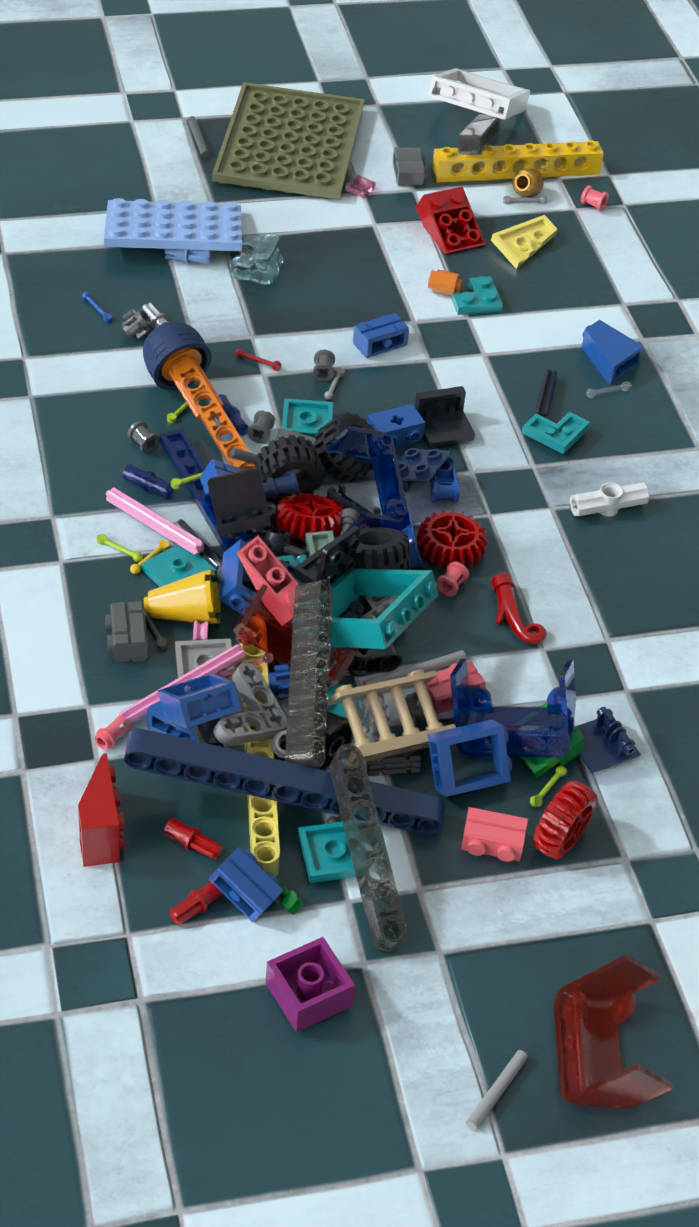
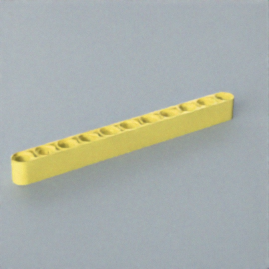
M255 617L246 618L240 624L239 645L245 652V659L240 661V664L250 663L257 667L269 686L264 622ZM255 696V698H256L260 703L265 704V702L263 701V699H261V698L258 697V696ZM242 699L243 712H249L248 707ZM245 722L251 730L257 731L252 724ZM272 739L245 743V752L274 759ZM247 795L250 852L256 857L257 864L265 872H270L277 876L280 859L277 801Z

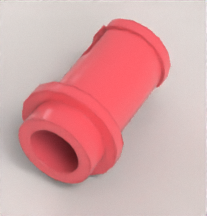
M116 717L106 728H100L96 732L94 739L98 747L103 750L112 749L116 745V741L131 730L129 722L123 727H119L127 720L125 717Z

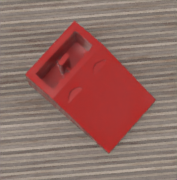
M463 186L422 196L416 206L423 227L445 255L486 245Z
M107 753L101 755L78 804L79 841L83 867L120 862V850L125 849L123 833L125 825L123 812L119 810V806H121L119 789L115 787V765H109Z

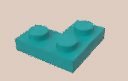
M491 276L469 278L468 286L471 292L453 293L452 302L457 315L502 312L503 303Z
M568 412L557 424L535 414L523 425L522 434L564 454L589 429L590 422L571 412Z

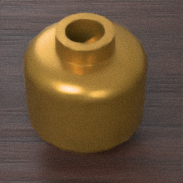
M524 168L514 175L512 185L518 195L534 197L542 191L544 180L537 170Z

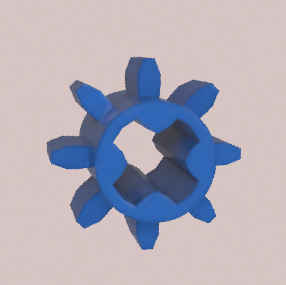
M289 664L274 666L275 672L268 673L269 687L272 693H278L279 699L293 697L292 691L299 690L297 669L289 670Z

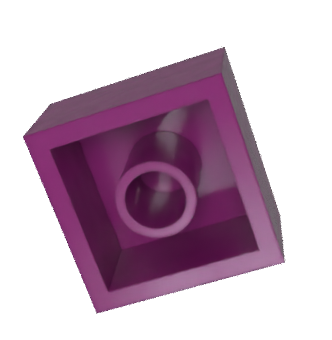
M324 937L267 961L265 983L296 1032L353 1006L355 984Z

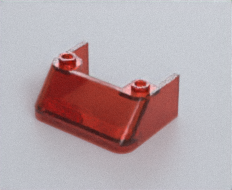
M262 584L250 596L233 629V632L237 635L235 639L246 646L252 644L280 662L289 664L290 668L297 669V672L309 678L308 682L312 686L323 690L324 687L331 688L339 683L359 648L334 647L337 650L334 657L338 660L330 673L325 669L320 672L309 668L303 662L307 657L303 654L306 646L298 645L292 619L283 626L277 621L261 600L268 586Z
M627 954L563 986L555 996L554 1017L560 1095L562 1099L575 1106L633 1108L672 1090L671 1082L639 1064L622 1070L618 1024L627 1020L634 1013L636 1007L635 992L660 980V975Z

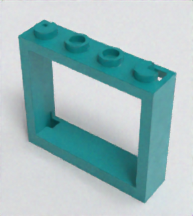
M352 569L349 573H344L337 578L333 585L328 586L292 619L298 645L386 649L438 596L436 588L438 585L434 580L433 571ZM359 596L398 597L377 619L337 618Z

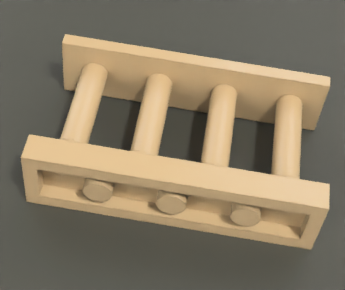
M419 669L407 674V677L355 688L348 684L335 689L336 694L326 700L328 706L339 703L343 704L356 742L353 745L354 749L345 755L348 766L429 747L428 734L456 728L455 724L443 726L442 723H439L430 699L426 683L437 676L436 670L424 673L423 669ZM415 688L428 725L426 731L420 732L419 728H415L402 690ZM391 692L404 729L403 736L395 737L394 733L391 734L378 695ZM367 698L380 735L378 742L371 743L370 739L366 738L354 700Z

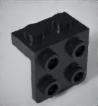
M463 386L416 393L415 408L425 421L424 437L429 446L435 447L475 439V432L463 411L466 396Z
M247 469L213 477L208 480L207 485L216 517L219 537L235 538L240 536L241 532L248 530L254 533L261 532L271 525L270 514L258 469Z
M355 525L331 543L322 547L294 567L293 576L317 592L333 585L337 578L344 573H349L355 566L356 560L354 558L356 549L360 544L359 535L361 529Z

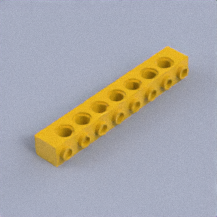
M591 140L586 142L568 141L566 143L548 142L545 144L527 143L525 145L506 144L504 146L485 145L484 147H444L434 149L432 172L436 183L513 179L514 175L524 168L537 170L543 177L600 175L604 153L599 142Z

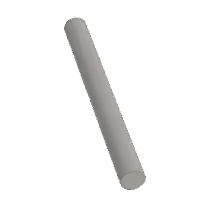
M463 650L365 680L363 681V686L407 677V674L419 669H423L424 673L447 667L465 661L466 654Z

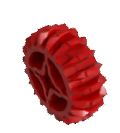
M301 492L298 495L289 494V496H284L278 502L275 512V524L278 528L291 532L292 539L298 538L304 541L306 540V533L333 531L335 538L341 534L342 525L340 517L343 514L341 511L344 509L342 505L337 504L336 500H330L327 496L322 497L319 494H303Z
M442 510L440 515L433 512L431 517H425V520L418 528L416 542L419 553L423 555V560H429L430 566L437 564L442 569L443 567L447 568L451 562H459L466 568L471 569L472 565L478 564L485 554L487 535L485 528L481 527L480 521H474L473 516L466 517L464 511L457 514L454 510L451 513H446Z
M576 780L563 786L560 792L556 793L553 800L550 801L547 809L544 810L543 816L539 819V824L535 828L534 846L541 853L555 860L564 857L567 852L569 853L591 821L597 806V794L589 786Z

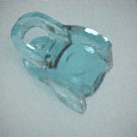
M269 233L262 236H246L243 238L241 255L235 256L229 264L230 274L235 279L251 280L257 284L269 285L274 283L284 263V259L277 249L280 235ZM246 245L252 246L254 250L248 249ZM236 266L246 267V270H239Z

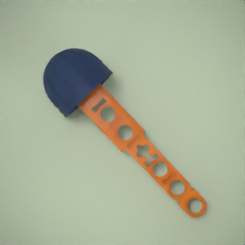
M165 322L158 325L147 336L143 345L144 362L156 385L165 390L179 389L197 419L200 418L229 465L243 470L255 468L254 464L234 460L230 456L233 448L247 452L249 450L223 410L224 404L205 375L210 366L212 354L199 332L183 322ZM195 381L201 383L198 388H188V385ZM202 399L211 400L208 406L198 405ZM213 418L220 420L221 426L219 428L215 421L212 420ZM224 434L233 435L232 440L228 442H223L220 438Z

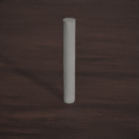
M518 1050L470 1115L466 1121L469 1129L476 1131L525 1064L528 1055L524 1051Z

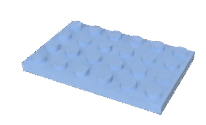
M122 198L108 200L104 247L242 251L241 205L233 202L214 204L210 201L202 203L180 201L177 203L168 200H159L157 202H149L145 199L125 201Z

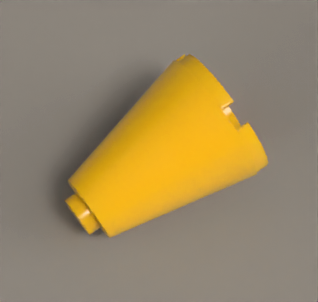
M205 570L149 591L148 597H144L145 612L150 613L151 617L155 619L194 622L196 620L199 623L208 621V624H219L221 618H216V613L221 612L218 583L212 582L210 577L215 575L214 570Z

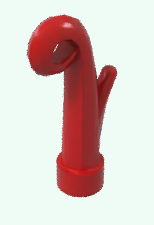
M509 573L495 575L491 579V585L498 600L496 624L501 625L505 616L511 629L519 639L529 644L542 642L547 635L546 629L542 625L531 623L525 627L523 626L513 591L515 586Z

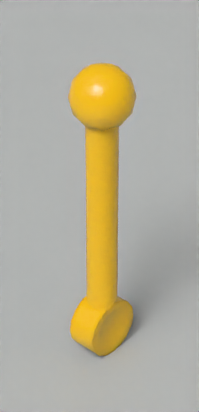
M165 540L160 541L158 548L138 564L131 565V573L138 574L141 570V563L156 556L161 551L168 550L169 542Z

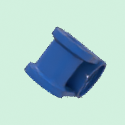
M448 457L429 480L432 502H437L438 499L459 501L460 486L456 475L455 463L451 457Z

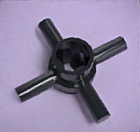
M267 528L265 533H254L251 530L245 532V536L252 540L259 536L276 557L293 555L295 558L300 555L309 557V552L301 549L307 546L306 540L292 539V533L287 530Z

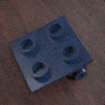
M408 449L385 476V479L394 481V488L397 492H405L414 481L428 482L452 452L439 449Z
M601 707L596 712L598 715L597 719L575 726L585 738V741L582 742L585 751L579 754V756L591 773L641 756V753L635 747V741L628 737L626 729L622 727L620 721L615 720L611 709Z

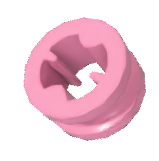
M194 620L193 640H208V621L200 624Z

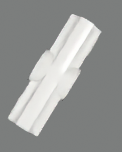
M607 482L598 491L571 495L570 497L571 511L574 516L593 513L614 516L620 508L647 504L649 501L648 488L644 482L625 486Z

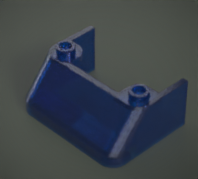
M349 425L327 449L329 452L371 459L382 515L365 512L346 531L355 525L360 529L384 527L399 531L403 530L411 524L393 439L390 435L381 431Z
M460 659L450 674L454 725L456 728L494 720L502 724L507 730L509 741L506 744V749L509 757L559 758L567 754L572 744L576 709L574 659L567 660L559 675L560 686L552 689L547 697V707H493L491 693L485 687L469 685L467 659ZM491 736L456 743L458 749L465 755L493 756Z

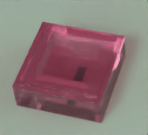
M357 175L346 184L345 191L364 199L375 189L376 182Z

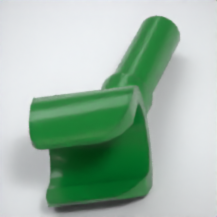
M277 878L279 886L283 889L282 894L285 897L280 902V905L287 912L295 915L303 905V902L293 890L290 891Z

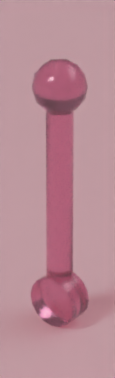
M267 652L263 657L248 663L254 666L264 662L271 663L274 657L271 653ZM239 666L230 670L222 669L217 674L220 677L229 679V676L234 674Z

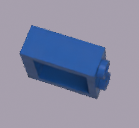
M240 539L223 553L219 601L247 618L255 617L265 623L273 617L272 613L264 605L258 594L242 585L243 574L247 577L249 575L237 555V552L247 545L246 542Z
M212 673L158 690L164 718L185 728L241 711L235 682ZM185 686L190 687L188 692L184 691Z
M488 720L428 734L435 790L448 797L511 782L512 762L509 755H507L506 744H508L509 737L506 728L494 720ZM491 736L495 772L455 781L450 745Z

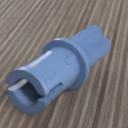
M165 249V254H168L165 255L167 260L185 261L186 264L189 262L208 264L211 260V252L209 250Z

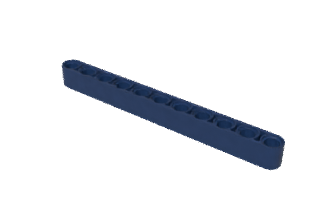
M134 729L128 736L124 761L129 767L137 770L428 836L438 835L444 828L445 803L436 796L146 729Z

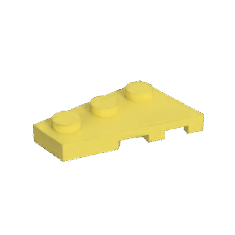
M543 215L496 232L492 235L491 241L510 263L518 269L556 235L557 228Z

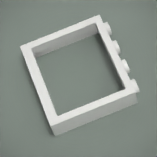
M454 68L433 75L428 97L506 120L526 111L530 90ZM500 106L504 107L503 114L498 113Z

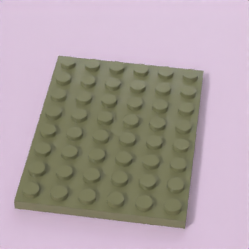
M243 82L212 173V181L221 184L241 185L242 187L262 188L263 190H276L285 193H297L306 196L340 200L365 99Z

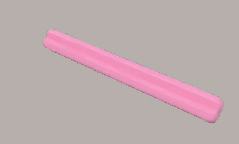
M116 488L106 492V500L187 551L194 555L204 551V542L130 496Z
M235 645L160 689L210 673L218 675L244 660L245 652L240 645ZM158 690L119 712V716L127 719L122 724L126 725L129 722L132 725L146 717L149 706L160 701Z

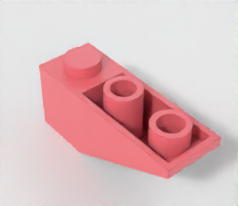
M259 536L255 537L237 552L264 605L282 626L313 601Z

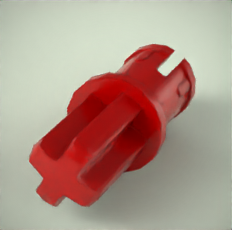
M171 818L165 826L164 835L185 845L188 851L193 848L212 859H217L223 849L221 844L202 835L199 828L189 827L176 818Z
M210 881L198 891L192 890L188 898L169 911L171 920L178 925H182L197 913H204L207 910V906L221 896H224V894Z

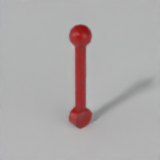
M237 349L235 352L238 358L245 357L271 366L274 371H279L282 367L279 361L271 362L245 353L243 349Z

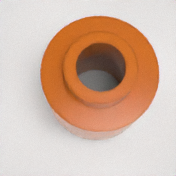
M440 269L437 271L432 270L428 281V288L433 289V292L453 296V293H460L463 279H459L460 275Z

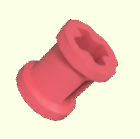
M588 185L581 195L580 202L584 205L590 204L595 206L597 210L602 211L608 202L609 194L593 190V187Z
M451 562L447 566L445 575L437 579L436 583L439 592L449 597L455 596L459 585L466 582L469 578L467 568L459 562Z

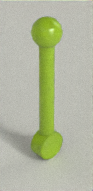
M187 402L174 413L167 415L169 423L177 421V416L189 406Z
M202 473L184 479L174 478L171 480V487L179 489L182 484L200 479Z
M105 534L97 535L98 544H107L133 557L135 562L142 561L143 555L141 552H133L108 540Z
M558 766L555 771L556 774L541 792L530 798L532 807H540L542 805V798L560 777L566 775L567 770L564 766Z

